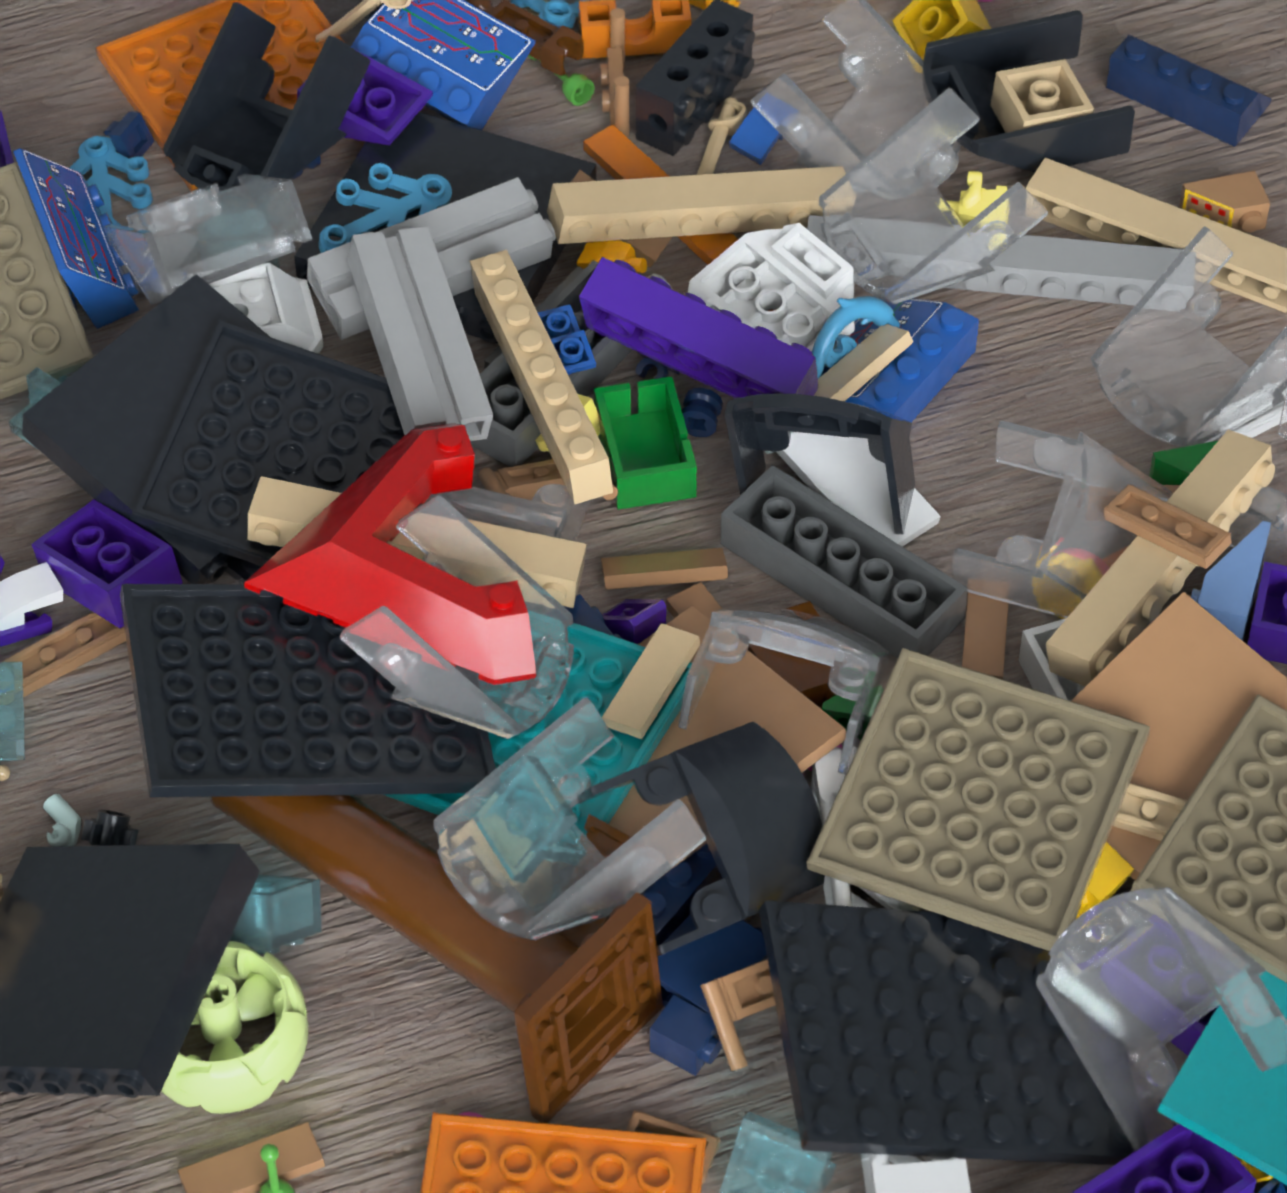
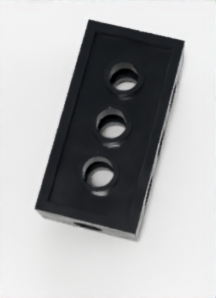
M713 0L636 85V140L671 156H674L683 145H688L691 142L695 131L703 122L707 123L712 118L719 104L730 97L734 87L742 78L746 79L753 70L752 45L755 39L753 14L721 0Z

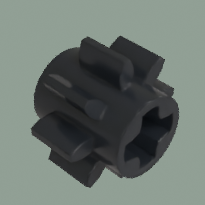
M99 809L97 819H85L81 839L89 841L91 846L136 845L139 829L130 828L131 816L117 811Z

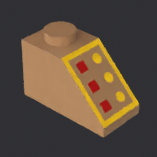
M1255 170L1184 183L1179 208L1244 233L1265 229L1270 201Z

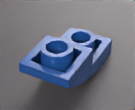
M769 90L739 126L729 141V147L762 165L777 140L783 139L800 113L801 108Z
M571 304L538 312L567 374L596 367V361L585 331H580Z

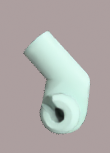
M54 794L43 805L44 810L56 822L52 826L53 832H47V841L52 847L74 846L79 837L83 823L82 818L61 795Z

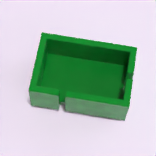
M673 377L638 381L637 414L631 415V388L629 383L594 388V404L600 417L599 440L609 458L612 482L618 489V495L615 498L617 510L696 498L697 465L690 439H688V432Z

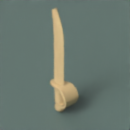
M363 0L335 24L317 34L316 42L326 40L330 35L336 37L344 34L382 3L393 9H403L409 6L411 0Z
M728 97L724 101L718 119H713L709 122L708 127L712 134L697 175L713 174L727 135L733 136L748 115L746 106L738 102L734 97Z

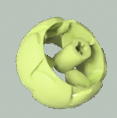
M228 942L192 1022V1025L200 1024L203 1037L208 1042L215 1044L209 1060L202 1061L197 1055L190 1054L187 1057L179 1053L161 1092L169 1099L185 1107L201 1105L203 1109L210 1113H233L261 1104L270 1098L280 1081L284 1080L288 1083L292 1079L307 1047L308 1018L302 990L295 977L278 958L269 952H266L264 957H262L254 949L242 942ZM275 1013L276 1023L273 1033L262 1044L256 1043L250 1047L249 1053L244 1054L240 1046L234 1041L241 1033L242 1022L257 1020Z

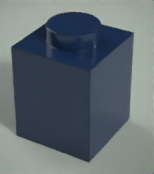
M675 995L650 1027V1052L694 1076L698 1074L705 1062L708 1064L714 1062L722 1047L712 1016Z

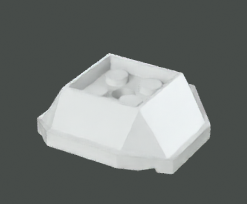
M796 223L783 226V229H766L744 234L689 281L688 293L700 297L706 303V306L718 312L724 309L734 313L741 319L742 323L752 328L761 326L770 330L777 336L778 340L788 345L797 343L812 351L822 326L829 316L841 306L837 299L854 298L853 266L804 226ZM855 321L848 324L839 334L847 336L855 331Z
M271 263L200 276L271 338L317 354L324 347L323 336L307 280L292 277ZM185 278L182 281V283L178 286V288L181 285H183L186 281H188L190 278Z

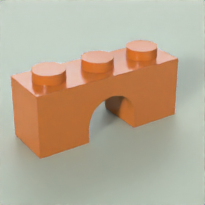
M615 0L579 1V34H581L584 42L582 59L607 57V48H610V12L616 8ZM651 0V9L645 16L638 19L625 18V56L666 53L692 24L689 0Z

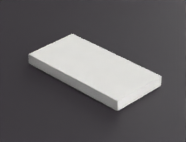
M793 432L791 433L789 446L785 450L776 451L810 489L902 547L939 523L941 516L914 488L904 534H895L885 463L876 460L871 455L868 439Z

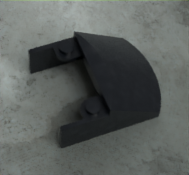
M234 2L163 147L164 154L171 158L175 165L174 170L182 178L211 195L235 200L253 199L268 195L348 135L341 131L339 126L370 65V59L337 37L330 35L311 70L293 110L266 101L265 98L273 84L274 69L272 65L262 60V57L276 27L244 5Z
M1080 10L928 42L925 48L922 82L930 109L946 132L960 145L977 156L1036 172L1044 158L1072 166L1126 154L1130 150L1135 111L1129 105L1006 133L990 106L996 72L1058 60H1068L1078 56L1083 15Z
M760 394L741 397L727 402L724 416L740 495L765 472L766 464L763 451L785 450L790 443V431L848 438L868 439L871 455L876 460L885 463L895 534H904L915 487L909 438L911 422L874 408L812 395Z
M754 721L675 750L668 755L589 787L577 795L579 803L582 804L633 782L642 800L650 805H666L685 796L689 800L722 879L702 887L693 895L689 909L696 930L657 946V956L759 913V909L765 900L786 901L824 884L825 875L807 870L808 858L823 827L812 791L799 767L785 748L769 732Z

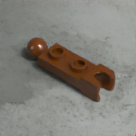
M466 0L468 3L535 40L536 43L528 55L541 61V67L556 75H565V68L563 66L565 57L574 60H581L583 57L584 42L581 34L564 25L558 28L507 0H502L496 7L493 6L491 0Z

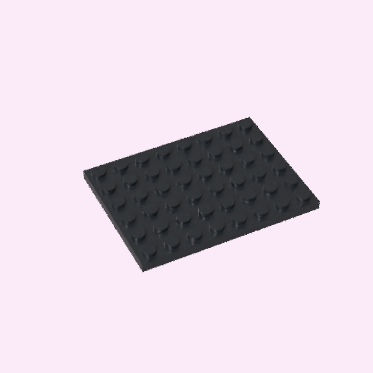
M122 584L120 600L149 798L496 792L499 781L475 672L458 665L453 670L423 658L422 651L401 644L399 648L335 624L330 618L319 614L315 616L284 604L283 597L262 590L258 594L245 589L244 584Z
M765 900L760 907L761 926L802 1151L1116 1165L1145 1146L1107 984L1101 978V959L1092 923H1083L1081 925L1079 922H1074L1060 955L935 912Z

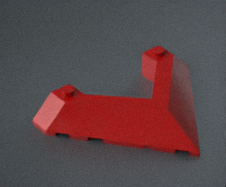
M449 423L411 429L244 582L245 589L258 594L262 590L283 597L284 604L315 616L319 614L330 618L335 624L399 648L401 644L417 649L423 652V658L453 670L457 665L479 674V680L492 685L536 678L529 614L517 580L475 587L387 543L388 541L392 542L410 521L411 513L419 504L423 505L431 494L472 489L475 454L463 424Z

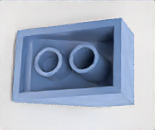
M1262 521L1205 574L1201 590L1193 588L1191 598L1242 641L1262 569L1271 522Z

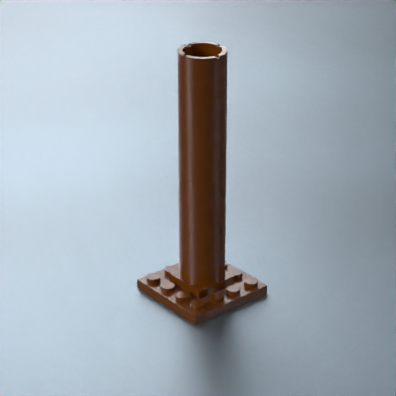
M354 795L211 797V802L216 808L513 1011L531 1116L541 1123H548L663 1008L651 901L638 892L625 904L622 903L615 907L609 919L595 933L588 934L578 946Z

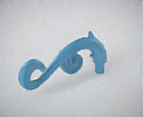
M861 296L851 299L838 298L837 302L841 306L826 320L817 335L811 351L813 356L816 357L818 378L821 377L824 366L830 369L857 346L853 338L839 334L848 324L863 318L860 322L862 325L873 322L876 326L889 324L900 328L899 321L893 316V309L881 299L872 296Z

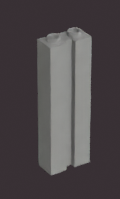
M518 177L377 231L383 232L385 237H393L395 232L405 227L429 226L452 296L474 288L470 266L471 260L507 250L518 271L551 258L552 245L556 238L551 222L548 219L543 220L540 213H535L538 210V204L533 192L530 189L526 190ZM351 242L308 258L307 280L341 340L370 329L347 261Z
M429 226L405 227L395 232L393 237H385L383 232H365L352 235L347 261L404 435L414 428L456 423L465 425L470 441L487 439L493 412Z

